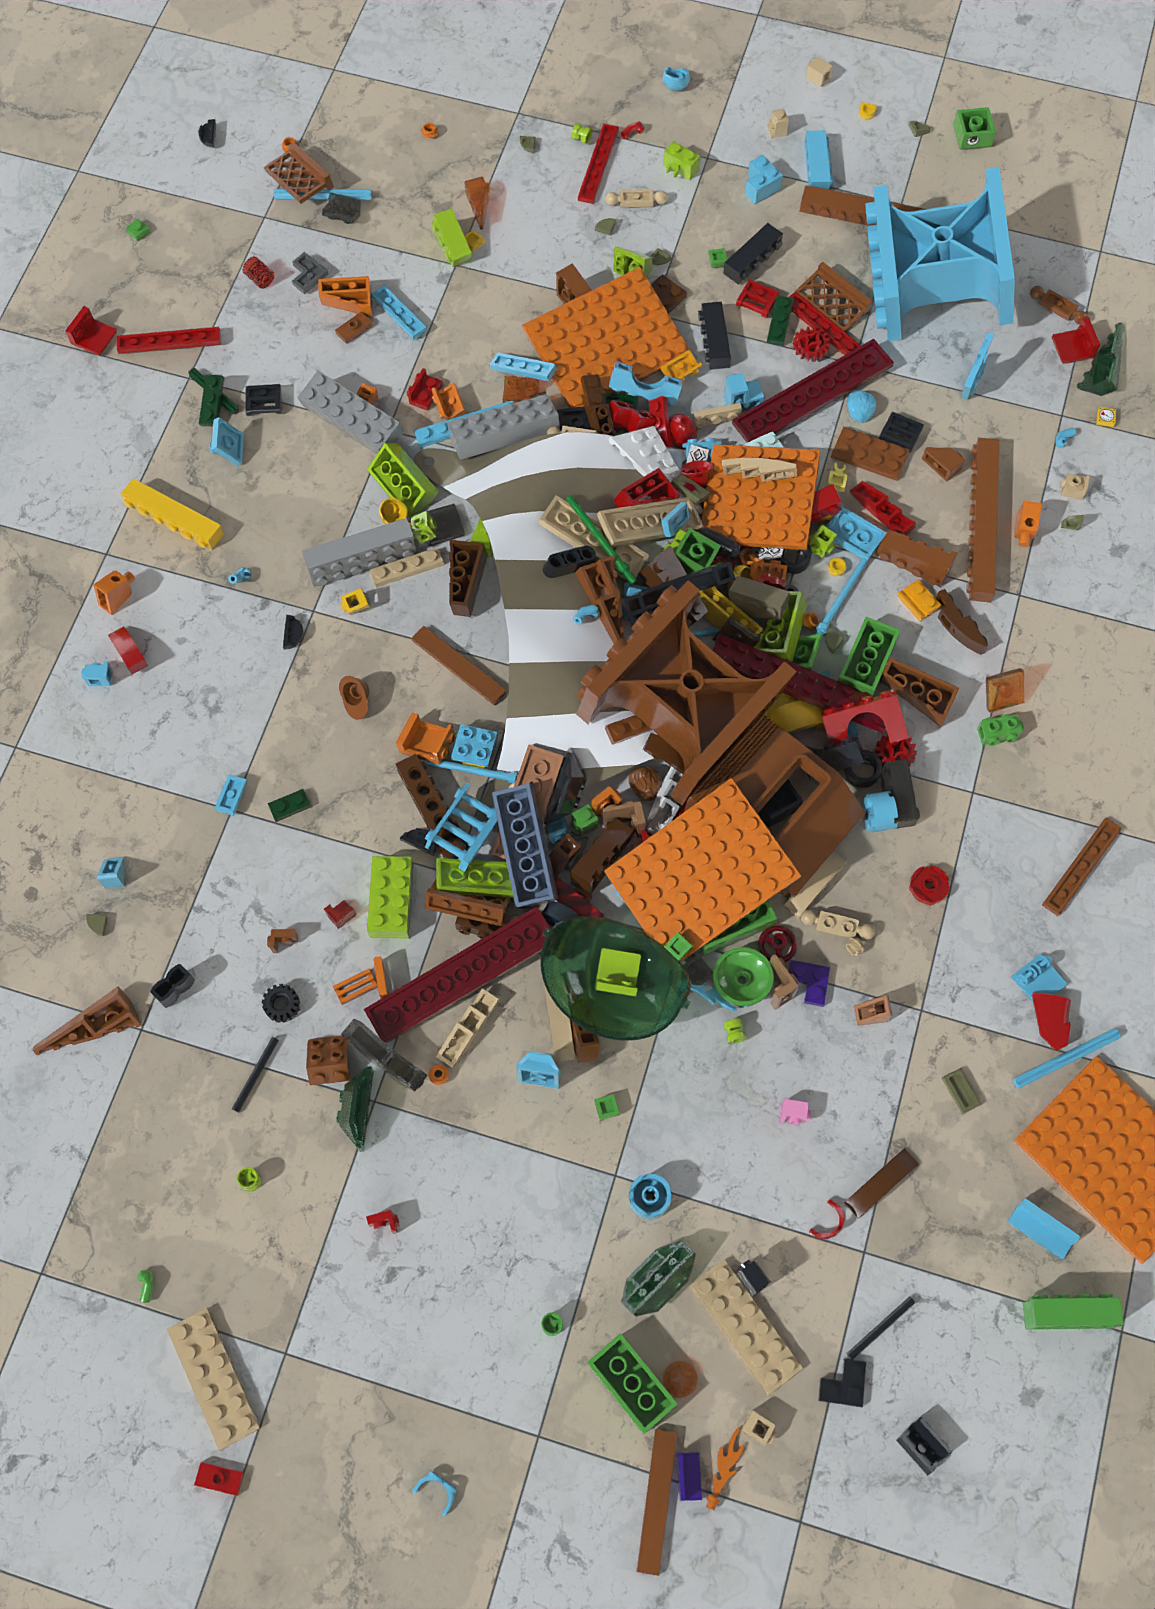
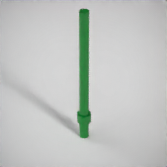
M569 495L566 498L567 502L609 556L614 555V563L617 565V570L627 578L631 585L635 584L637 579L629 570L628 564L621 560L572 495Z

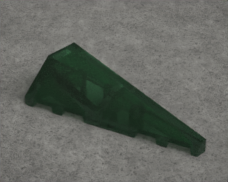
M1122 322L1115 325V332L1109 334L1107 337L1109 341L1106 345H1102L1091 362V369L1089 372L1084 373V380L1077 384L1079 390L1099 396L1117 391L1125 328Z

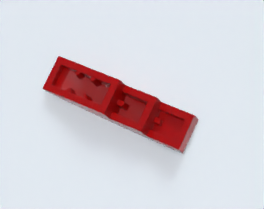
M861 481L850 490L853 497L864 508L892 531L907 535L916 528V522L902 515V509L889 502L887 495L866 482Z

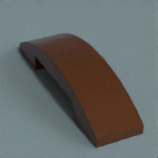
M650 733L642 750L656 760L662 759L681 774H684L685 767L681 755L662 737Z
M569 833L554 846L555 849L549 854L553 873L557 876L582 847Z
M904 1148L848 1198L844 1204L859 1219L919 1163Z

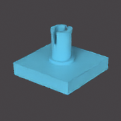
M219 417L214 419L212 443L209 444V450L213 454L218 453L237 466L242 464L244 433Z

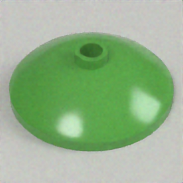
M738 947L728 950L718 959L714 967L713 981L717 992L727 1002L737 1006H751L761 1002L769 994L773 985L774 975L770 962L763 954L752 948ZM744 978L746 982L740 983L738 979Z

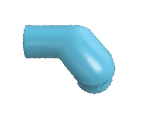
M1072 427L1058 432L1055 439L1056 445L1060 448L1066 446L1067 438L1076 435L1075 428Z
M242 567L235 574L230 575L228 580L232 584L240 583L244 578L249 579L251 577V570Z
M596 605L584 606L580 608L573 620L575 623L581 624L588 615L592 618H597L600 615V611Z

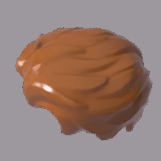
M640 766L634 768L629 774L630 788L639 799L645 801L656 799L662 786V780L654 768Z

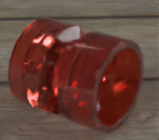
M250 257L243 265V273L250 280H253V283L260 289H264L272 283L274 272L258 257Z

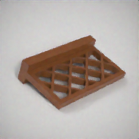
M294 142L288 145L290 150L264 167L265 172L300 204L324 188L328 191L334 188L330 175ZM289 157L292 158L291 162H284ZM301 166L300 170H293L294 167ZM274 167H279V170L272 171L271 169H273ZM283 167H290V169L283 170ZM281 175H288L287 179H280ZM292 175H299V178L291 179ZM303 175H310V178H303ZM301 183H308V187L300 186ZM312 183H319L316 187H311ZM290 184H297L296 187H289ZM299 192H306L303 196H299Z
M824 262L818 265V270L795 291L844 332L850 329L864 314H868L872 310V300ZM820 277L823 280V284H813V281ZM823 288L824 294L813 295V289ZM825 288L835 289L836 294H826ZM804 289H811L812 295H803L801 292ZM836 298V304L826 305V299ZM838 298H846L848 304H838ZM814 299H824V305L814 304ZM848 308V314L838 315V309ZM850 308L861 310L858 314H850ZM826 309H836V315H828ZM838 319H848V323L843 327L838 323Z
M435 879L431 888H428L426 892L424 909L501 926L511 898L490 896L468 897L467 895L448 893L436 889Z

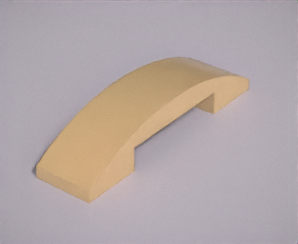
M833 851L795 897L791 895L784 904V907L797 918H800L801 914L808 909L813 900L832 878L847 864V861Z

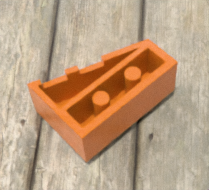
M369 276L318 279L321 305L354 313L362 312L366 316L373 317L372 291Z

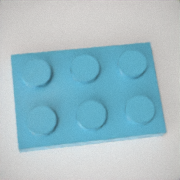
M843 506L842 511L834 515L826 526L837 534L834 543L867 561L887 534Z

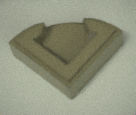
M909 121L908 126L914 137L930 133L931 129L927 124L923 125L917 123L918 121Z
M520 136L521 147L529 153H534L536 137Z
M607 218L599 221L595 226V231L611 235L616 219Z
M659 248L650 256L653 258V265H663L671 260V255Z
M1074 515L1065 518L1061 522V528L1079 530L1084 521V515Z
M828 628L825 641L828 650L834 653L844 637Z
M87 914L86 920L90 929L97 935L104 936L108 917L105 915Z

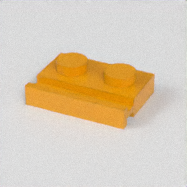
M919 579L897 594V597L919 622L941 608V604Z

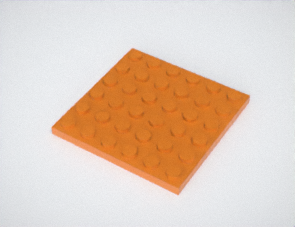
M714 444L711 458L714 468L710 472V479L707 483L706 490L710 492V495L704 501L701 520L703 526L735 540L741 546L807 550L821 454L820 450ZM765 458L796 464L797 477L761 482L760 476L743 479L742 473L724 475L722 460Z

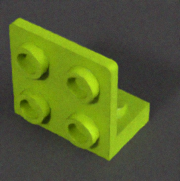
M602 948L595 984L596 990L636 996V983L641 955Z

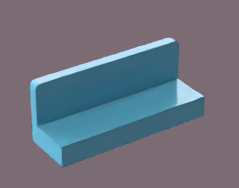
M1026 1198L1019 1202L1008 1220L1009 1224L1060 1259L1065 1257L1070 1247L1076 1244L1080 1238L1074 1231Z

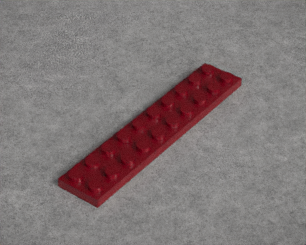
M872 339L734 418L732 425L747 443L772 431L776 435L892 368L894 361L876 340Z
M720 633L712 649L738 673L750 679H762L772 675L785 661L797 672L782 693L823 710L829 707H843V704L846 702L854 701L856 703L862 701L861 699L866 696H871L867 692H861L850 685ZM860 713L851 719L855 723L883 733L886 729L883 720L874 713Z
M535 907L364 1008V1011L383 1044H386L558 941L538 907Z

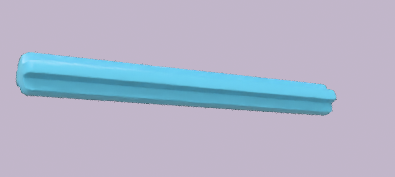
M274 189L275 199H295L285 189ZM323 189L310 199L371 200L372 193L370 189H331L329 191ZM299 192L300 197L306 194V192Z
M1114 1028L1015 1077L1013 1083L1017 1089H1020L1118 1040L1121 1034L1118 1029Z

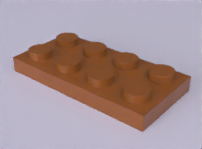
M843 426L832 451L831 458L897 481L908 456L909 449Z

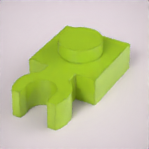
M679 529L672 543L668 542L664 550L671 546L675 553L686 532Z

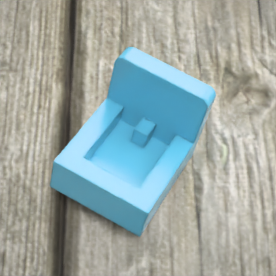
M565 817L546 825L549 833L547 835L548 839L553 845L557 844L567 833L570 834Z

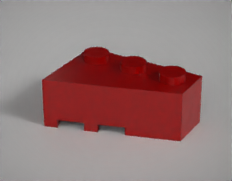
M657 468L622 489L613 501L618 508L679 499L681 496L661 469Z

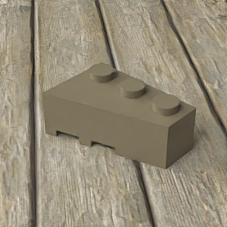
M737 576L729 589V600L749 617L780 620L788 606L789 591Z

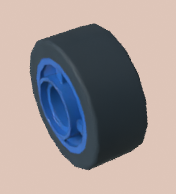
M549 901L542 912L544 919L549 925L575 931L581 920L580 916L571 908L555 901Z

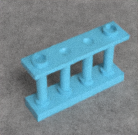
M466 783L464 788L459 787L454 795L456 799L435 830L430 829L425 837L428 840L425 845L426 849H429L433 842L459 857L461 863L458 868L464 872L498 823L494 807L490 808L467 794L470 786L469 783ZM464 800L487 814L489 820L487 823L481 822L457 806ZM452 814H455L476 827L478 832H480L477 837L469 835L448 822ZM442 828H445L468 842L470 848L468 851L465 849L463 851L438 836Z

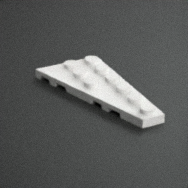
M654 426L613 436L608 441L612 446L616 445L621 450L620 454L623 457L627 456L633 462V467L643 477L660 468L671 483L673 479L682 474ZM677 491L681 496L680 498H686L685 495ZM692 501L699 517L702 516L703 509L701 505Z

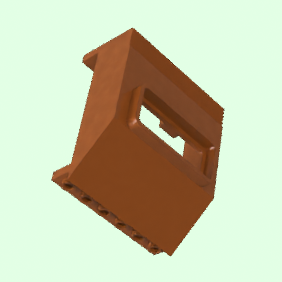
M762 714L689 795L684 812L732 778L755 811L759 813L798 767L802 768L820 784L774 836L802 875V877L779 893L784 897L789 893L795 897L864 816L865 812L840 773L783 728Z

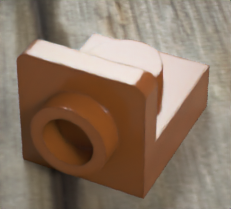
M271 929V936L267 938L268 948L273 953H277L278 942L282 945H291L292 942H298L296 930Z

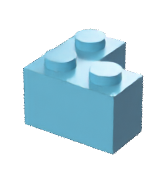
M764 155L750 161L749 179L746 182L745 194L754 204H757L781 190L783 175Z
M743 373L726 377L723 397L726 405L740 403L742 407L741 412H744L763 402L764 396L758 380L746 382Z

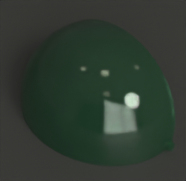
M580 916L561 920L552 928H545L542 934L545 936V941L541 952V974L550 997L571 1021L595 1035L622 1041L648 1038L666 1029L675 1020L681 1009H688L691 1003L687 998L691 989L690 978L681 962L659 942L634 928L607 919ZM602 948L641 955L636 983V996L596 990L595 984Z

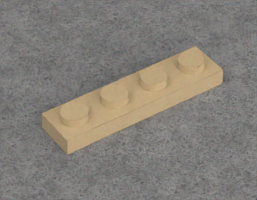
M438 547L370 569L369 571L375 587L378 588L443 566L444 562Z

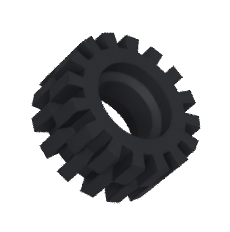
M275 984L273 989L268 988V993H264V1000L262 999V1008L266 1015L272 1021L275 1020L278 1023L280 1021L285 1023L287 1019L289 1021L292 1020L293 1015L296 1017V1011L300 1009V1000L295 990L290 988L289 985L284 986L283 984H279V986ZM280 996L286 997L289 1001L288 1006L284 1010L274 1008V1001Z

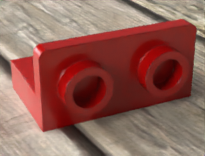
M422 368L420 373L416 374L413 385L407 390L409 404L428 411L433 403L432 388L435 387L440 391L443 385L442 380L427 375L426 369Z

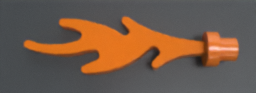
M736 1428L731 1436L727 1456L723 1455L722 1447L718 1451L717 1467L721 1479L718 1480L716 1475L712 1476L714 1483L712 1496L708 1495L706 1498L708 1500L706 1507L713 1511L716 1504L719 1505L720 1503L717 1496L722 1487L736 1473V1470L730 1472L729 1468L736 1463L744 1449L742 1444L736 1452L733 1451L734 1441L740 1428Z

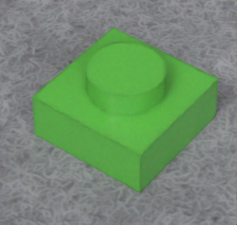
M136 219L126 227L127 233L137 241L150 233L149 227L139 219Z
M725 248L708 250L711 268L724 266V262L727 260Z
M677 932L664 947L678 961H681L693 945L681 933Z
M614 1094L594 1099L600 1121L619 1116Z

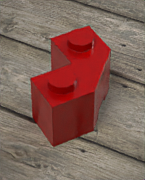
M611 400L609 409L614 429L619 430L623 428L632 432L654 426L655 419L649 412L641 410V412L632 408L633 405L627 402Z

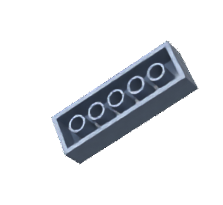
M528 783L493 792L492 796L516 908L523 909L559 900L535 786Z

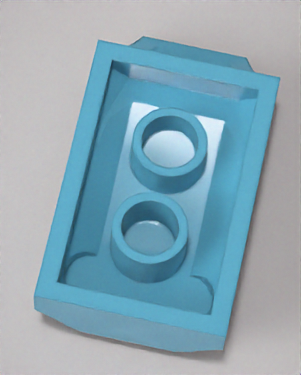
M529 1051L517 1063L519 1082L559 1089L561 1070L555 1065L551 1055Z

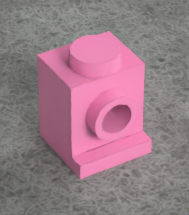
M783 1099L779 1123L783 1124L785 1120H789L788 1123L793 1125H801L805 1121L810 1122L811 1109H808L809 1103Z

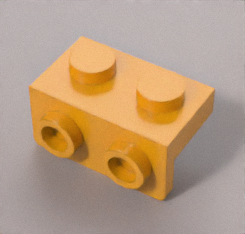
M689 349L661 366L660 369L664 376L677 378L684 382L686 380L685 376L690 374L692 377L700 372L698 368L703 364L701 362L697 363Z

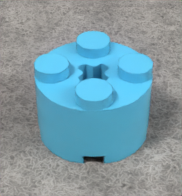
M891 791L866 794L864 800L861 801V807L866 815L864 820L866 831L870 830L874 833L897 828L898 823H894V818H898V812L894 796H889Z
M644 1174L634 1180L630 1187L629 1204L637 1216L646 1220H654L664 1215L668 1210L671 1202V1189L663 1177L657 1174ZM646 1193H647L648 1195H650L651 1193H653V1194H654V1197H653L654 1200H652V1199H650L649 1201L646 1200V1196H647Z

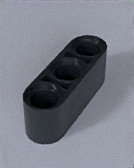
M586 545L551 554L544 564L542 571L548 578L575 573L580 567L591 564L596 557V552L591 546Z

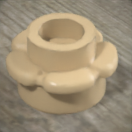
M849 938L846 948L852 955L857 956L864 952V943L859 938Z

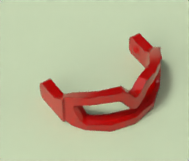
M830 1199L827 1203L836 1209L839 1215V1225L837 1229L829 1233H818L810 1228L809 1233L818 1239L835 1237L841 1231L844 1224L843 1210L840 1205Z

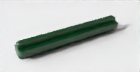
M196 368L189 370V377L204 389L205 376ZM222 392L221 405L232 414L239 412V406Z

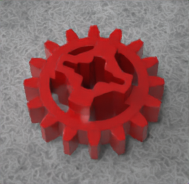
M809 326L806 330L801 328L800 333L796 332L793 339V350H796V355H801L800 359L805 357L808 362L810 359L816 362V358L822 360L823 355H827L830 348V338H827V333L822 334V329L817 331L816 327H813V330H810Z
M882 735L881 741L878 740L874 753H877L882 766L886 765L887 771L891 767L893 772H896L897 768L902 772L905 767L909 769L911 763H914L916 759L914 756H916L917 751L913 750L916 744L910 743L911 737L890 743L888 735L887 737ZM898 748L897 753L895 754V756H893L894 750L896 751V749Z

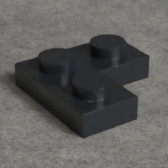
M843 1359L842 1381L820 1378L818 1401L862 1408L866 1362Z

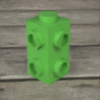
M1005 714L994 719L988 717L983 719L977 727L982 745L989 744V746H994L1004 741L1008 743L1014 742L1019 739L1024 730L1021 720L1019 721L1018 714Z

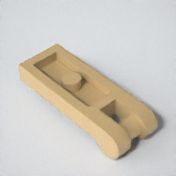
M735 403L696 411L694 413V423L697 430L702 429L705 425L732 421L741 415V404Z

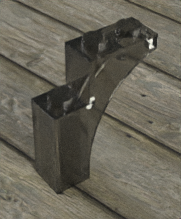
M353 1019L341 1033L370 1062L382 1068L398 1084L414 1092L423 1085L428 1075L393 1050L361 1021Z

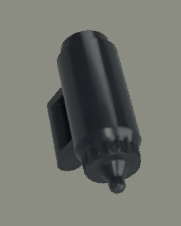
M702 526L698 533L721 545L716 557H719L720 554L735 558L737 555H744L740 550L741 545L736 543L735 540L709 527L705 528Z

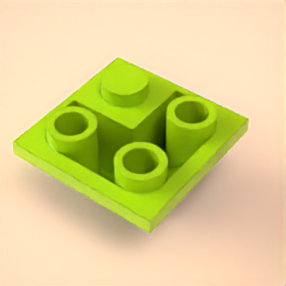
M615 246L613 271L619 275H624L641 267L647 277L652 270L653 258L637 251Z

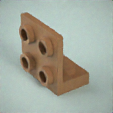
M629 801L619 806L613 804L603 809V826L614 818L621 822L630 821L631 828L636 832L637 838L641 837V830H645L646 826L641 801Z
M774 954L771 956L770 964L773 969V975L780 985L775 988L770 1004L776 1010L795 997L799 982L794 974H790L787 971L784 960Z

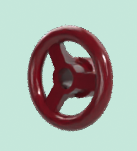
M775 925L764 930L758 940L759 951L768 961H770L771 955L765 950L764 942L770 944L775 950L776 956L782 958L784 962L792 959L797 951L798 945L795 935L784 926ZM775 931L783 932L786 934L784 935L782 933H776L772 936V938L767 936L769 933ZM791 940L790 952L782 957V949ZM779 941L782 945L778 946L775 944V942Z

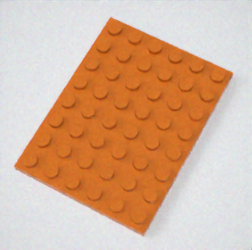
M641 267L522 325L541 361L556 365L557 370L552 379L569 408L584 407L582 400L584 392L580 379L584 375L599 374L603 395L604 393L615 394L618 391L609 387L615 361L631 365L635 377L641 381L661 371V366L689 350Z
M732 778L604 870L670 969L802 877ZM677 932L681 933L693 945L681 961H678L664 947Z
M1096 1055L1014 1141L1135 1259L1143 1264L1155 1252V1110Z

